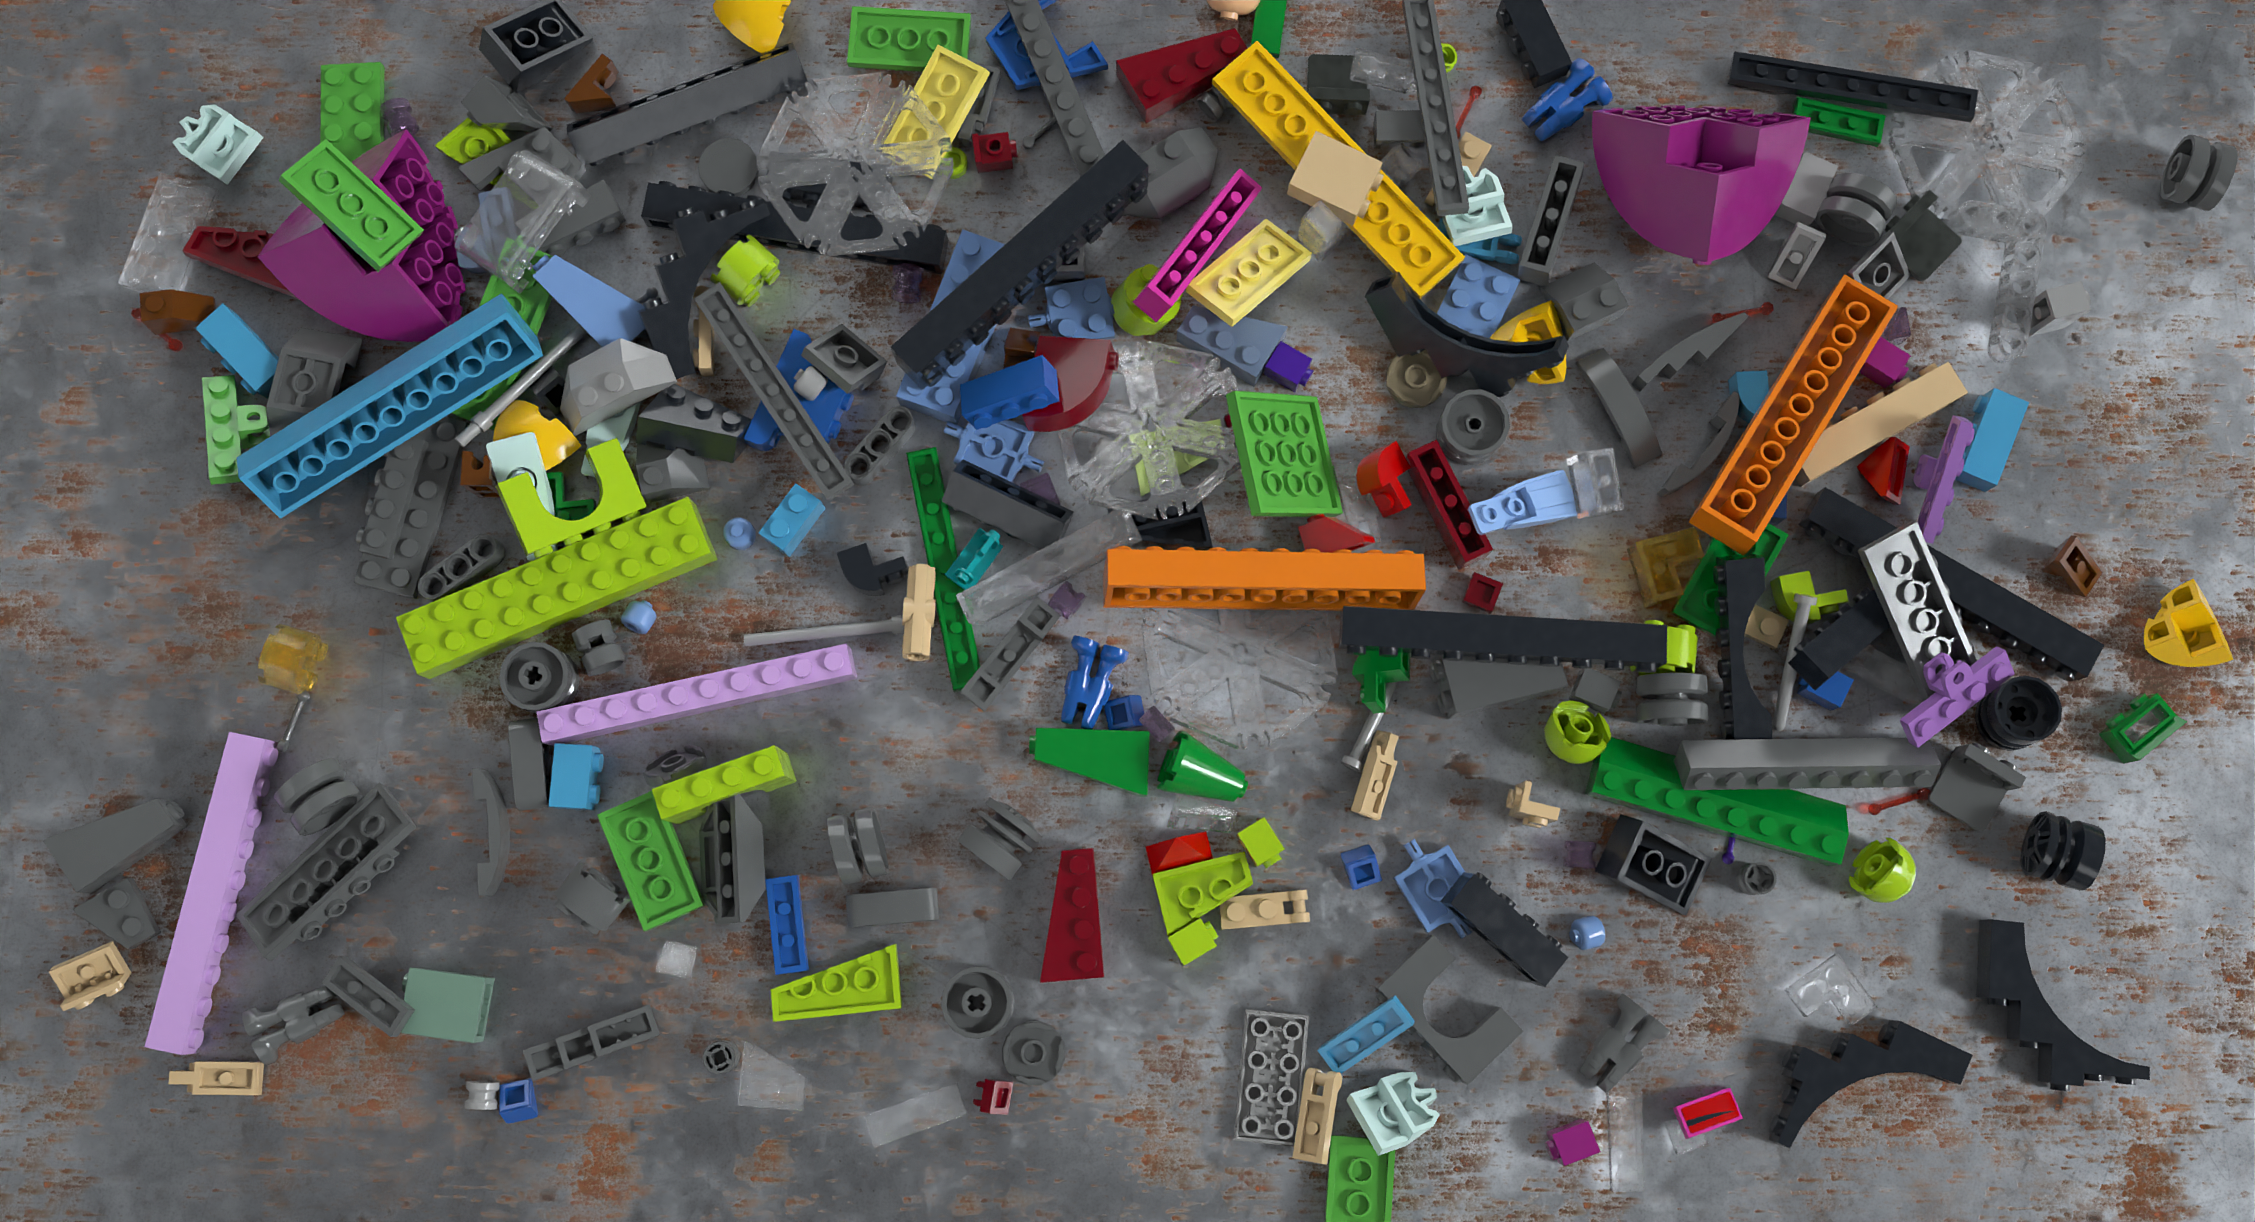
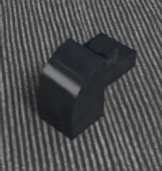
M867 543L837 552L844 576L857 591L865 595H885L881 583L895 584L905 579L904 575L908 574L909 567L904 556L875 565Z

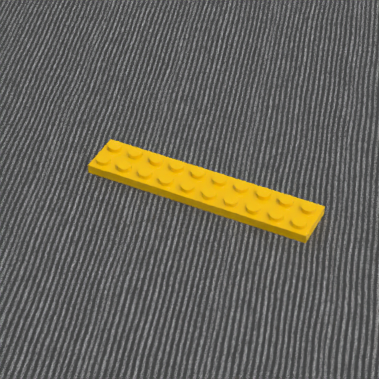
M1258 41L1252 44L1212 79V84L1295 171L1316 131L1366 154ZM1380 170V173L1384 175L1377 192L1370 191L1367 200L1371 201L1363 219L1357 217L1353 226L1346 222L1344 223L1393 274L1400 272L1410 289L1421 299L1464 260L1465 256L1399 187Z

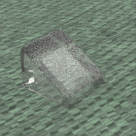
M666 940L655 972L681 978H691L698 947Z

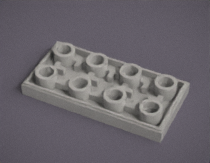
M1245 1009L1233 1140L1294 1146L1304 1084L1309 1016Z

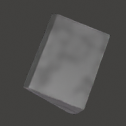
M1888 231L1846 273L1847 276L1886 299L1911 276L1895 234L1892 231Z

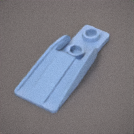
M1564 470L1525 480L1496 494L1492 499L1474 503L1468 507L1469 514L1479 535L1499 529L1509 530L1542 525L1576 517L1581 514Z

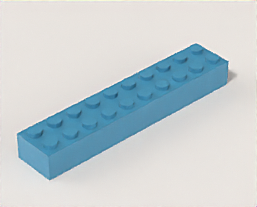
M501 293L238 456V477L281 519L542 357L543 353L538 337Z

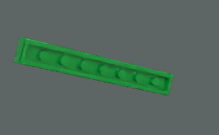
M936 447L907 452L906 456L927 562L930 567L935 568L936 573L934 597L936 599L935 603L953 692H959L981 666L966 592L945 576L958 557L949 507L948 504L942 502L945 487Z

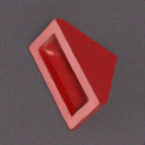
M1889 437L1863 460L1857 468L1881 497L1894 505H1900L1910 446L1897 437Z
M1206 831L1175 837L1145 846L1152 874L1213 859Z

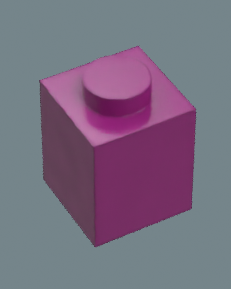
M1880 336L1859 373L1886 388L1894 381L1898 383L1903 379L1909 370L1905 365L1911 355Z
M1581 1118L1546 1132L1549 1141H1546L1545 1145L1552 1161L1557 1159V1162L1563 1166L1601 1152L1588 1120Z

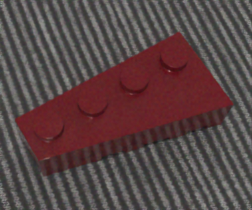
M1233 28L1116 60V75L1145 123H1148L1212 88V79L1248 48L1237 30Z
M1094 848L1061 851L1040 983L1105 977Z

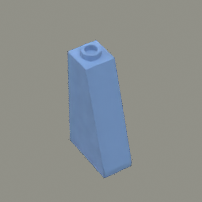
M545 254L532 266L536 271L532 277L601 347L619 338L631 342L645 329L638 312L644 309L643 305L559 256L553 255L549 258Z

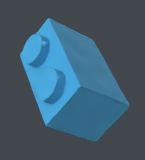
M795 483L758 533L765 541L790 557L826 508L818 498Z
M555 743L549 807L594 811L595 804L599 803L601 795L600 785H597L598 772H602L604 757L600 753V748L593 745Z

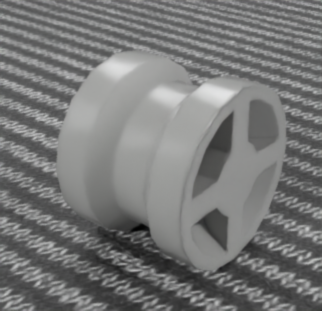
M467 1081L466 1089L469 1091V1097L465 1101L464 1108L476 1110L498 1109V1101L495 1099V1094L499 1090L500 1082Z

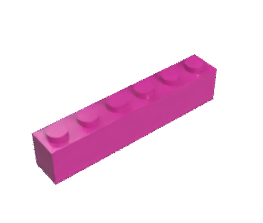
M1239 168L1220 189L1133 303L1157 322L1174 305L1262 190V187Z

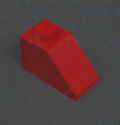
M1324 514L1311 516L1306 519L1307 524L1298 527L1305 550L1318 549L1321 552L1329 553L1340 549L1355 551L1375 543L1373 536L1337 518L1325 517Z

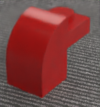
M1397 441L1376 449L1360 461L1356 473L1357 485L1361 496L1370 493L1383 518L1403 511L1412 505L1397 478L1411 468Z

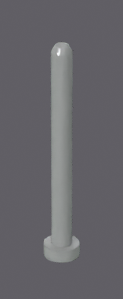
M1799 593L1794 595L1793 601L1798 602L1772 721V728L1776 731H1782L1785 728L1796 677V671L1788 662L1797 654L1793 649L1804 640L1811 605L1816 606L1817 597Z
M1399 682L1386 683V708ZM1372 711L1370 712L1350 755H1344L1341 764L1356 772L1362 771L1364 764L1361 760L1384 713L1373 714Z

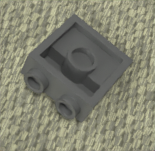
M843 324L838 325L805 346L801 354L802 357L847 394L857 387L863 390L878 380L888 362Z

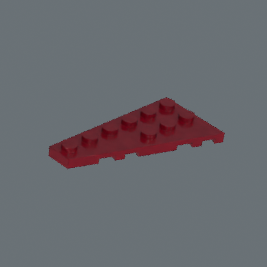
M197 226L182 250L186 257L297 298L257 257L273 235L266 230L241 232L236 231L234 228Z

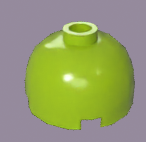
M1572 700L1562 701L1550 713L1544 728L1545 740L1549 749L1558 758L1568 763L1583 764L1592 761L1603 752L1611 738L1609 725L1601 714L1597 713L1594 716L1591 712L1587 711L1588 705Z
M1886 838L1887 841L1883 843L1875 840L1862 849L1852 864L1854 868L1858 867L1854 877L1849 874L1851 887L1873 902L1890 903L1898 900L1910 892L1915 881L1916 866L1911 854L1892 838Z

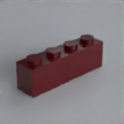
M1437 439L1410 451L1406 456L1411 467L1408 469V472L1458 570L1486 558L1493 551V548L1486 534L1479 535L1468 511L1470 503Z

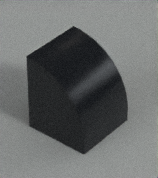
M551 366L529 387L555 416L561 412L560 406L565 379Z

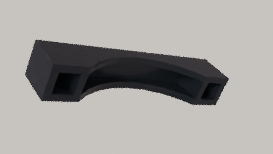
M1756 554L1716 557L1717 566L1713 567L1714 583L1718 585V597L1715 598L1714 608L1720 620V628L1716 630V642L1718 647H1721V660H1718L1717 669L1718 675L1723 681V691L1719 692V703L1721 709H1724V721L1720 725L1721 736L1723 740L1772 739L1771 714L1760 703L1751 688L1743 657L1744 635L1748 619L1757 600L1766 589L1764 557Z

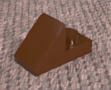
M602 53L564 99L573 112L576 114L616 107L613 99L603 91L605 88L607 89L613 85L616 75L619 73L612 60Z
M1010 328L1004 345L1005 359L1003 369L1035 358L1040 332Z
M2072 535L2057 547L2042 569L2045 573L2063 577L2074 594L2087 597L2103 573L2077 536Z

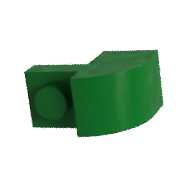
M1366 650V655H1359L1356 659L1352 675L1361 684L1360 698L1362 703L1373 714L1386 713V683L1410 681V653L1398 652V657L1379 656V651Z

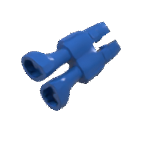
M1575 59L1569 69V77L1563 83H1553L1540 95L1539 100L1521 119L1528 128L1535 125L1543 117L1547 119L1534 133L1540 141L1548 139L1562 128L1565 129L1583 117V107L1594 101L1598 105L1605 106L1613 100L1612 92L1601 76L1593 79L1577 96L1571 97L1569 95L1580 85L1588 83L1595 75L1594 68L1584 59Z
M1074 635L1071 645L1078 653L1077 670L1068 672L1064 686L1065 699L1061 713V722L1072 725L1079 710V702L1084 703L1087 706L1085 711H1083L1081 728L1092 730L1102 707L1108 702L1113 688V684L1108 680L1116 665L1126 662L1129 652L1111 645H1103L1095 677H1090L1091 667L1100 644L1094 640Z

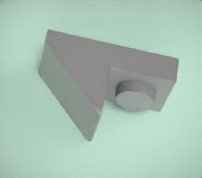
M1797 222L1788 239L1783 240L1768 278L1796 290L1823 244L1826 234Z

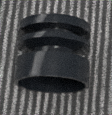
M2026 675L2014 677L2001 684L1978 702L1975 711V722L1979 733L1985 741L1997 749L2007 751L2020 750L2045 739L2055 732L2061 722L2062 706L2057 693L2043 680Z
M2047 811L2040 812L2030 823L2023 840L2020 860L2023 873L2033 878L2040 877L2044 881L2055 879L2059 885L2075 890H2086L2095 881L2103 864L2106 846L2104 831L2096 825L2082 821H2073L2071 823L2067 817L2056 816L2054 813Z

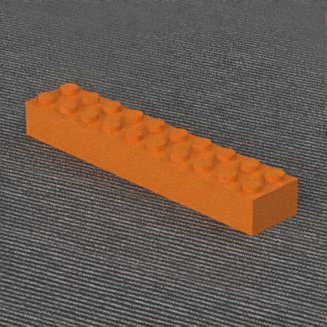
M1846 274L1842 276L1820 307L1690 518L1689 523L1743 556L1753 547L1898 308V305Z
M1117 546L1113 549H1107L1103 570V608L1341 611L1343 606L1414 610L1426 591L1424 554H1414L1410 550H1402L1393 554L1383 553L1380 550L1352 553V551L1347 549H1340L1329 553L1321 552L1318 549L1289 552L1288 549L1277 548L1270 552L1258 551L1255 548L1226 551L1225 548L1214 547L1208 549V551H1200L1192 547L1163 550L1161 547L1151 546L1144 550H1135L1128 546Z

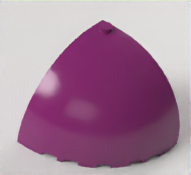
M1661 105V107L1636 106V110H1625L1624 113V108L1620 107L1593 111L1592 117L1594 155L1600 178L1610 200L1632 229L1653 245L1667 252L1691 258L1694 264L1710 265L1714 260L1727 257L1743 249L1757 237L1772 219L1782 203L1799 166L1811 117L1779 112L1754 115V109H1729L1728 113H1726V107L1702 106V108H1685L1684 105Z
M407 129L386 139L352 161L364 175L424 229L415 241L384 268L377 272L303 203L281 224L257 256L293 295L311 309L343 327L379 339L401 342L425 341L458 321L463 307L459 305L460 294L466 291V284L463 283L461 269L464 268L459 266L456 252L457 241L454 230L459 229L452 207H446L444 203L445 199L442 191L444 188L441 181H434L425 165L430 161Z

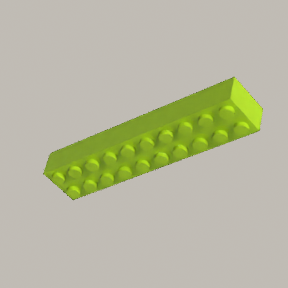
M685 497L397 616L396 619L417 675L432 679L716 561L718 558L696 504L689 497Z

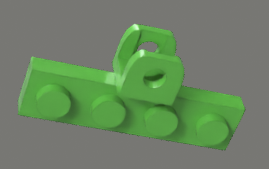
M235 375L202 378L210 483L214 485L242 482L238 477L237 457L242 455V448H253L270 437L266 407L262 405L238 406ZM253 415L260 417V419L248 420ZM264 432L260 437L252 436V433Z

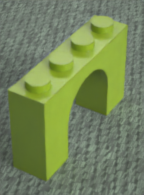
M617 438L588 448L585 451L599 486V501L593 513L583 519L574 521L562 520L550 514L542 505L528 472L497 483L496 489L526 556L534 553L535 558L542 557L553 552V545L564 542L565 546H569L583 540L581 535L583 533L593 530L596 535L613 528L611 522L622 518L625 523L642 516L640 511L644 510L647 506Z
M773 745L653 788L652 792L661 820L680 824L705 815L707 812L706 806L717 801L753 790L770 792L795 783L797 780L787 752Z

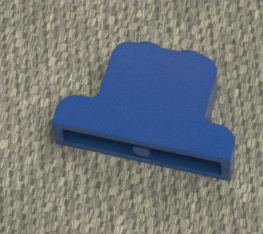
M793 329L776 367L828 444L831 438L836 439L842 424L839 420L843 412H847L850 409L854 395L851 392L847 394L829 378L825 387L813 401L806 400L794 390V384L797 381L794 379V376L800 368L805 371L807 367L813 365L801 356L804 347L812 342L808 334ZM760 401L743 439L750 447L760 451H769L777 446L781 436L784 434L763 402Z

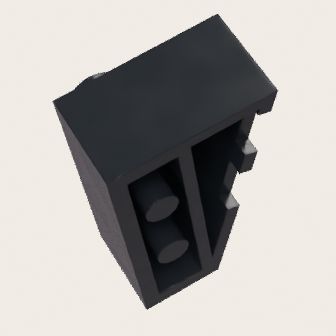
M673 384L662 390L639 415L636 443L646 445V441L666 445L665 449L675 451L676 447L695 451L694 455L734 463L748 446L743 438L752 419L677 384Z
M1199 487L1107 508L1115 545L1143 548L1158 546L1164 550L1192 547L1195 550L1208 551V549L1213 548Z

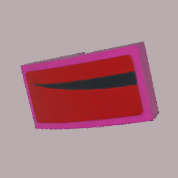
M1731 1088L1673 1108L1685 1139L1743 1119Z

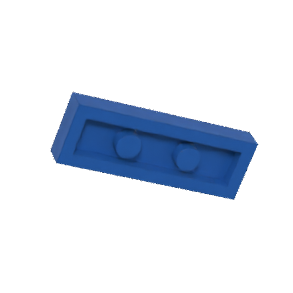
M799 875L765 879L775 975L809 971Z

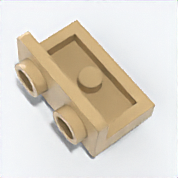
M1525 780L1515 785L1514 789L1509 790L1506 800V807L1510 808L1509 816L1523 819V825L1541 828L1542 826L1547 827L1549 823L1558 821L1560 808L1529 801L1532 782Z
M113 941L55 965L49 971V974L65 998L60 1005L63 1011L73 1007L79 1010L91 1004L96 997L103 994L109 997L120 992L125 987L124 984L132 973Z

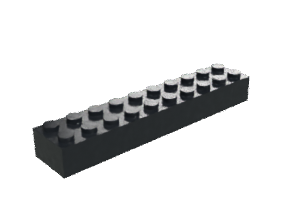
M1124 140L1120 141L891 346L897 365L921 390L927 386L932 387L937 384L943 377L942 372L950 365L956 366L965 358V352L973 344L975 346L980 345L988 337V331L996 324L1002 325L1010 318L1013 308L1019 303L1021 305L1027 303L1035 294L1034 290L1041 283H1049L1057 275V269L1065 262L1070 264L1077 258L1081 247L1087 242L1089 244L1095 242L1103 233L1102 229L1109 222L1114 224L1124 215L1125 208L1132 202L1136 204L1144 198L1148 192V164Z

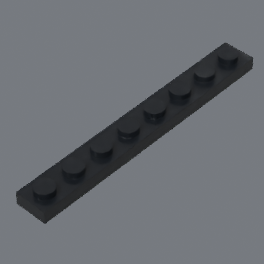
M1734 51L1732 56L1728 84L1970 123L1975 117L1978 96L1977 89Z

